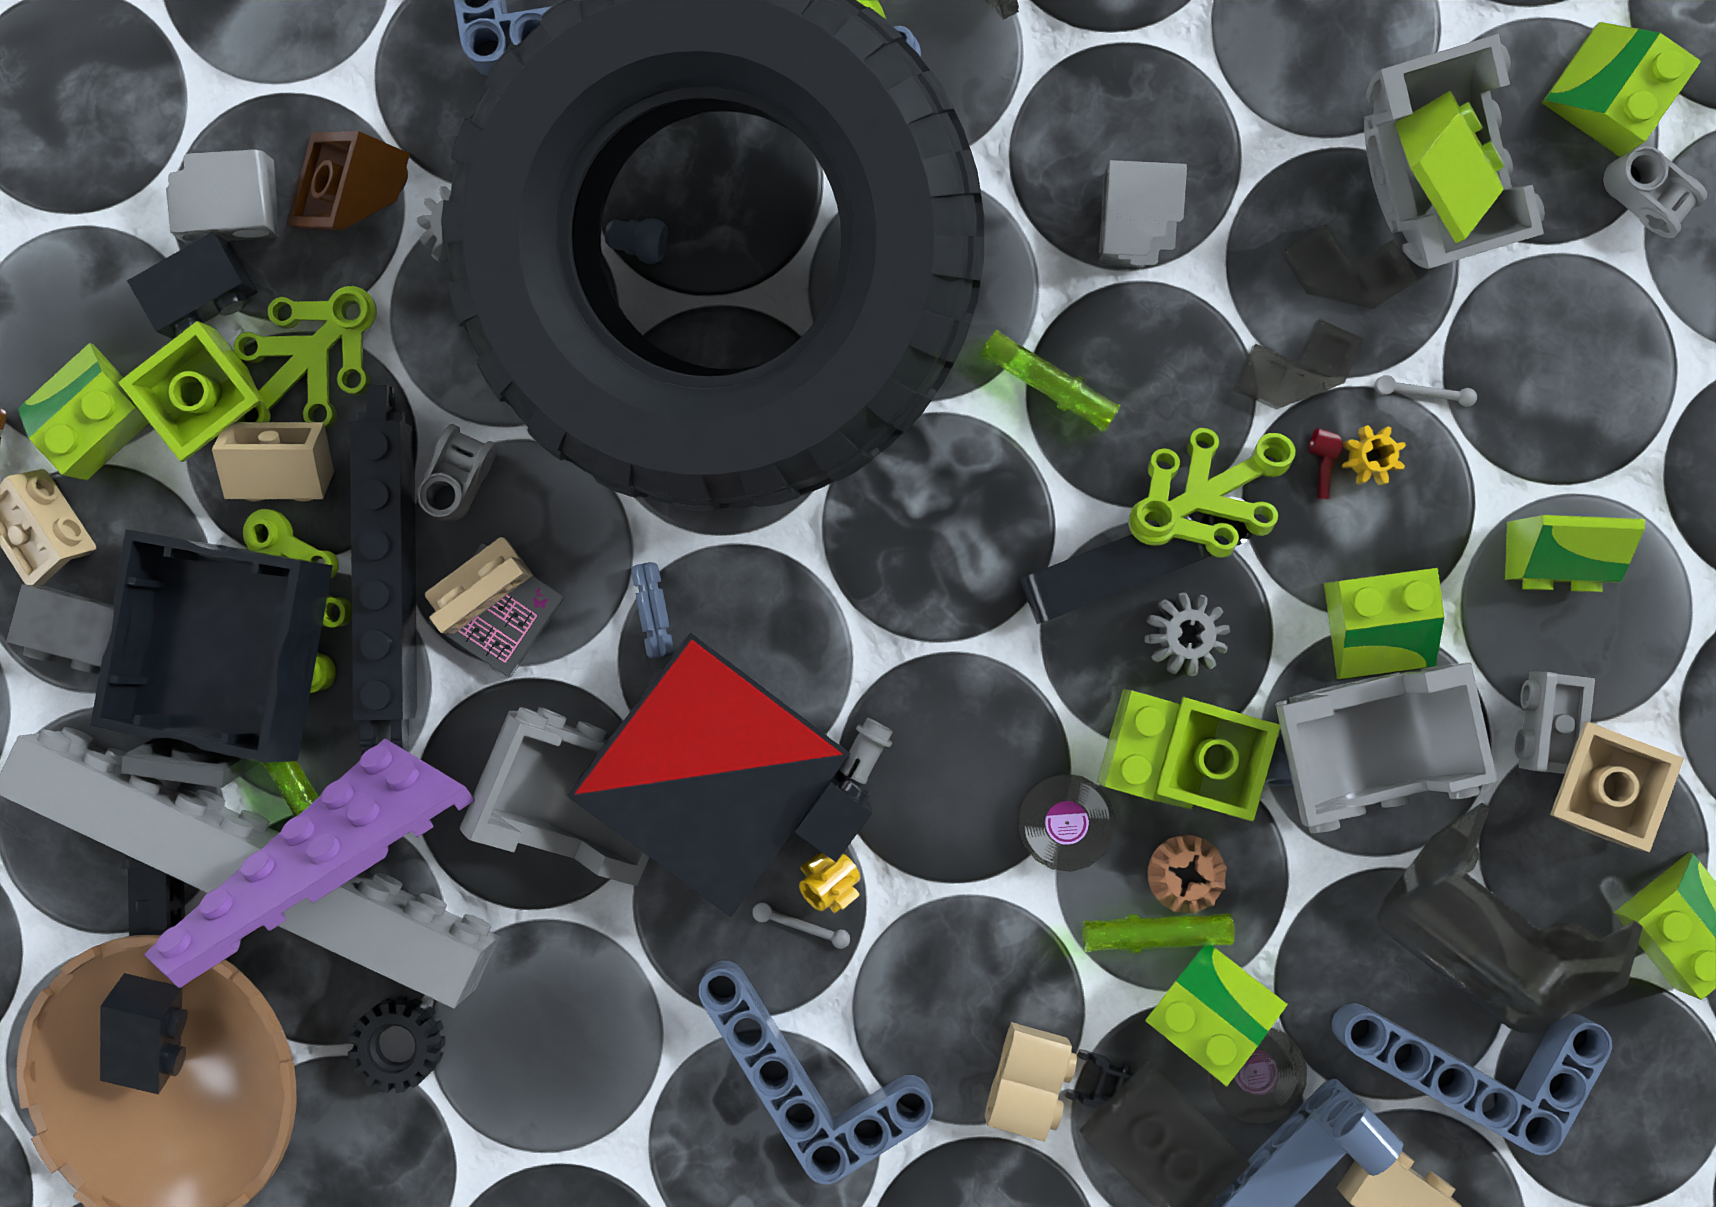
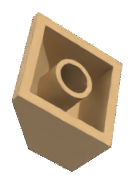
M1584 722L1550 815L1582 831L1624 847L1650 852L1684 758L1596 724Z

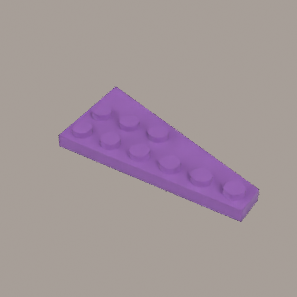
M384 739L377 746L367 750L362 755L360 761L339 780L329 784L321 796L300 815L290 819L284 825L282 831L259 852L250 855L243 862L241 868L221 886L206 894L192 912L176 926L166 930L159 937L157 943L144 955L173 984L180 988L237 952L241 938L263 925L268 931L272 930L287 920L283 912L306 897L312 903L316 902L384 859L388 852V845L410 832H413L416 837L422 835L434 827L430 819L453 804L458 810H461L475 800L465 786L389 740Z

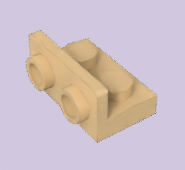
M45 469L10 475L0 483V546L25 585H44L71 559L90 555L96 549L95 543Z
M500 537L425 593L426 599L436 611L429 618L440 633L455 634L531 578L533 574L506 538Z

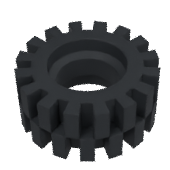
M398 996L394 1000H390V998L383 1000L364 1013L365 1015L358 1019L353 1026L356 1030L349 1035L348 1044H353V1049L348 1052L349 1061L356 1059L358 1065L352 1070L356 1076L363 1072L368 1077L364 1081V1084L371 1088L376 1083L380 1085L378 1092L388 1093L392 1088H395L396 1093L405 1092L410 1086L414 1088L419 1085L441 1061L444 1053L440 1051L445 1046L446 1036L440 1037V1031L444 1026L441 1020L434 1021L432 1016L436 1012L431 1007L426 1010L420 1007L423 1001L415 998L409 1002L406 1001L407 996ZM391 1026H400L411 1033L415 1042V1050L409 1060L393 1062L383 1055L379 1040L384 1029Z

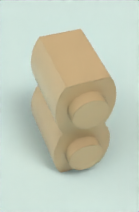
M1011 1022L986 1106L985 1119L987 1126L1045 1142L1050 1129H1058L1063 1113V1101L1058 1100V1094L1063 1082H1071L1077 1063V1054L1071 1052L1072 1045L1067 1037Z

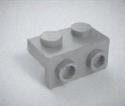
M1529 671V679L1524 682L1520 695L1521 706L1525 709L1523 729L1518 731L1515 740V754L1519 758L1518 768L1541 772L1566 773L1584 722L1591 721L1595 678L1563 675L1553 672Z

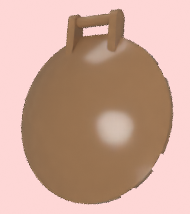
M134 935L113 939L94 946L71 959L60 968L62 971L53 979L50 985L42 989L36 997L23 1026L18 1047L17 1088L21 1109L28 1108L30 1118L37 1134L31 1140L49 1171L54 1173L58 1170L69 1184L77 1190L73 1197L81 1202L84 1207H243L263 1189L274 1175L290 1142L295 1121L297 1095L294 1063L282 1026L269 1003L255 985L225 959L183 985L182 1009H186L188 1015L185 1028L181 1034V1046L186 1047V1057L177 1076H170L159 1095L100 1081V1006L124 973L173 984L144 955L157 943L161 935Z

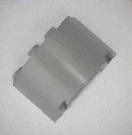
M1499 34L1381 69L1372 77L1367 89L1366 99L1368 102L1374 101V111L1372 115L1364 117V132L1368 163L1375 192L1391 232H1402L1409 242L1403 244L1404 253L1422 268L1430 269L1544 234L1541 223L1545 215L1544 206L1539 195L1534 192L1533 185L1512 188L1510 176L1513 172L1512 160L1509 152L1502 146L1499 132L1502 123L1501 111L1498 104L1491 98L1490 90L1510 85L1508 77L1511 69L1510 56L1506 47L1501 44ZM1448 91H1451L1459 106L1467 102L1470 103L1483 129L1475 133L1482 145L1489 141L1493 143L1505 166L1497 171L1504 190L1468 237L1457 244L1410 169L1395 126L1397 121L1413 114L1414 111Z
M1471 663L1423 668L1421 672H1405L1401 674L1398 672L1371 677L1289 697V704H1287L1286 700L1275 704L1301 823L1309 827L1310 833H1322L1339 829L1341 827L1339 820L1365 814V805L1381 802L1383 808L1401 806L1412 802L1411 794L1428 790L1448 792L1449 799L1468 798L1480 794L1479 786L1498 782Z
M519 707L518 711H509L473 794L475 801L469 804L460 825L461 832L471 841L514 852L517 844L521 843L571 857L598 876L637 886L649 857L565 796L607 741L604 740L606 731L583 721H579L576 728L565 725L567 718L541 707L538 708L537 712L523 707Z

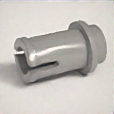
M867 718L863 725L858 724L856 730L859 734L849 750L850 755L839 768V771L846 776L849 773L853 774L851 779L862 784H866L868 776L884 747H890L892 744L889 738L893 731L870 718Z

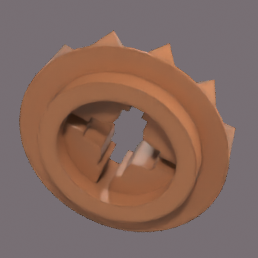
M1179 835L1166 840L1154 851L1148 865V882L1156 899L1165 907L1174 912L1196 914L1198 911L1214 906L1215 900L1226 889L1227 867L1219 850L1210 842L1194 835ZM1194 855H1196L1194 870L1206 881L1205 883L1200 881L1198 883L1189 882L1187 888H1184L1181 894L1182 879L1169 870V867L1186 868L1189 862L1193 861Z

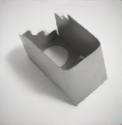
M260 150L189 153L183 157L184 169L170 172L168 175L169 185L166 188L170 233L185 244H192L211 232H215L227 241L266 239L279 236L275 163L265 152Z
M1116 160L1108 162L1103 176L1098 264L1143 268L1145 265H1156L1158 263V255L1161 249L1172 251L1175 248L1177 222H1181L1184 218L1187 164Z

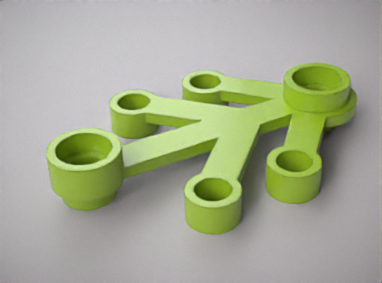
M346 286L338 289L333 293L329 301L294 302L286 297H278L271 301L267 311L268 317L281 328H293L300 321H326L313 336H259L253 332H243L236 337L233 345L234 352L240 359L246 362L259 363L265 357L292 356L258 391L262 402L255 406L258 411L256 422H270V410L307 373L308 403L304 407L303 418L305 422H315L313 419L315 409L324 406L327 410V417L323 421L325 430L331 428L336 422L337 412L334 406L329 403V349L341 337L343 368L338 372L337 383L343 391L354 396L362 395L367 391V385L371 384L369 373L363 369V333L374 324L377 316V306L373 297L368 292L356 286ZM352 304H359L361 309L359 316L356 319L348 320L346 317L347 308ZM284 305H290L292 309L290 318L280 321L278 318L279 309ZM255 339L258 344L257 351L253 355L247 356L244 352V346L249 340ZM352 372H359L361 375V382L356 388H349L347 385V377ZM245 415L236 422H246Z
M1198 428L1193 431L1187 444V452L1191 456L1185 493L1171 501H1168L1170 482L1177 474L1180 459L1170 449L1162 448L1156 450L1148 464V473L1152 477L1148 498L1136 503L1129 514L1128 525L1131 533L1139 541L1148 545H1162L1175 537L1205 544L1208 552L1215 557L1224 558L1231 555L1239 540L1238 532L1233 526L1226 523L1210 526L1185 519L1184 517L1197 511L1244 522L1246 528L1252 534L1258 536L1269 534L1278 520V512L1272 504L1264 501L1249 503L1224 497V495L1261 475L1276 477L1284 474L1295 457L1294 444L1282 434H1265L1258 440L1251 458L1208 480L1211 459L1214 457L1219 446V437L1211 429ZM1196 441H1204L1210 448H1201L1197 445ZM1266 456L1274 458L1277 462L1268 460ZM1157 462H1166L1171 466V469H1162L1157 465ZM1261 514L1265 516L1269 522L1261 523L1257 519H1255L1254 515ZM1146 520H1154L1159 523L1160 527L1151 526ZM1223 536L1229 541V544L1222 545L1214 537Z
M260 509L253 512L247 518L243 528V538L248 550L284 557L286 555L290 558L317 562L322 557L326 564L333 565L331 578L337 574L339 562L336 555L327 550L319 551L294 537L290 522L280 512L273 509ZM264 525L267 527L269 532V536L266 541H264L262 536V530ZM328 595L323 624L327 627L347 625L352 620L351 603L343 597L334 598ZM334 604L340 609V617L337 621L331 615V608ZM317 653L310 693L328 689L335 680V665L332 659L325 654Z

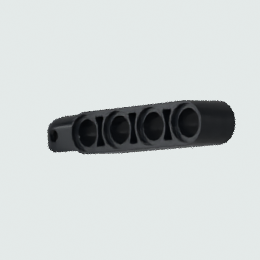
M1228 497V498H1232V499H1237V500L1244 501L1243 499H1240V498H1237V497ZM1197 511L1184 517L1185 519L1210 526L1218 523H1226L1233 526L1239 535L1236 546L1243 544L1253 535L1246 528L1244 522ZM1131 534L1022 577L1019 581L1036 624H1040L1213 555L1208 552L1205 544L1173 537L1169 542L1162 545H1148L1139 541ZM1223 536L1214 537L1222 545L1229 544V541Z

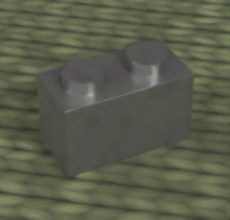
M22 584L6 642L25 647L24 656L44 661H54L57 655L72 659L70 667L73 669L99 674L102 657L112 631L114 604L46 586Z

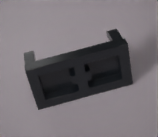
M125 855V858H121V868L128 869L129 936L162 935L166 930L176 926L185 918L183 881L128 855Z

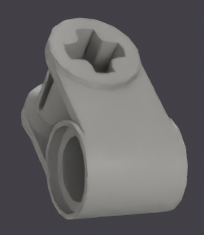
M1644 146L1637 148L1614 160L1607 166L1604 172L1603 182L1610 196L1617 199L1635 214L1646 228L1661 237L1674 238L1681 231L1680 223L1693 207L1700 206L1707 198V191L1699 181L1684 173L1665 157L1660 150L1654 147ZM1631 165L1639 171L1641 176L1640 183L1632 177Z
M454 424L448 425L436 445L433 459L422 483L419 485L417 495L422 509L444 522H455L465 517L470 510V506L482 481L486 478L493 465L498 449L497 443L492 441L482 443L460 433L459 426ZM458 450L467 452L473 455V457H468L462 453H459ZM452 486L456 495L453 504L447 509L438 510L434 502L436 493L443 487Z

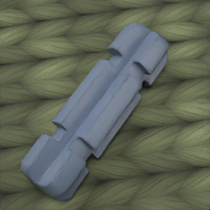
M653 562L637 564L632 567L631 573L633 584L635 587L638 586L639 593L635 594L642 632H647L648 637L644 639L646 653L649 658L669 656L673 654L674 648L671 634H667L666 628L670 626L663 589L658 588V582H661L658 565Z

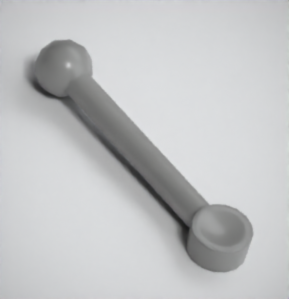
M1389 375L1379 377L1374 384L1376 392L1380 395H1388L1394 391L1455 400L1464 407L1473 406L1477 401V393L1471 388L1453 391L1399 383Z
M763 901L757 903L753 908V917L759 922H766L769 919L830 940L834 947L838 949L846 948L850 943V935L845 930L840 929L834 932L772 910L769 903Z

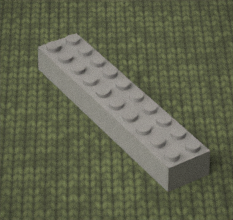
M64 727L62 731L56 732L43 729L37 734L19 735L0 772V796L207 893L221 886L241 868L243 862L250 855L259 852L279 834V832L268 827L270 821L265 817L251 811L242 810L239 814L224 807L225 800L222 797L209 791L198 789L194 793L179 786L180 782L121 773L122 756L127 752L115 748H108L107 751L91 744L93 738L90 735L69 727ZM362 872L316 902L312 903L306 897L283 912L287 920L278 925L279 927L454 1009L476 990L501 937L490 932L491 925L483 919L469 914H465L463 918L458 917L445 910L447 904L442 900L423 893L419 894L418 897L401 890L403 884L399 880L382 873H375L373 877Z

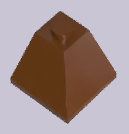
M360 131L311 133L286 225L294 229L341 231L398 200L399 193L407 183L408 170L406 167L410 153Z

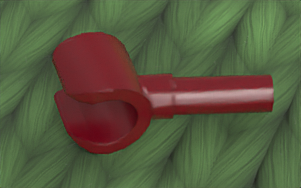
M1319 428L1313 431L1308 452L1322 457L1319 465L1317 498L1329 499L1332 468L1334 467V461L1341 452L1343 442L1338 434Z

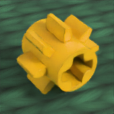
M1369 425L1359 428L1358 431L1361 439L1360 442L1348 440L1343 443L1344 448L1349 450L1350 453L1349 460L1342 464V468H1352L1358 473L1356 477L1357 484L1366 483L1371 475H1374L1375 482L1380 486L1389 483L1387 470L1399 471L1405 468V465L1398 461L1399 450H1402L1406 444L1404 442L1396 443L1389 437L1391 434V427L1389 426L1381 429L1377 435L1373 434ZM1378 449L1381 458L1369 462L1366 453Z
M821 852L814 855L800 867L801 871L807 876L799 883L800 891L806 901L818 911H824L829 907L833 913H836L840 909H845L860 895L853 887L860 881L859 871L852 860L845 854H842L839 860L835 862Z

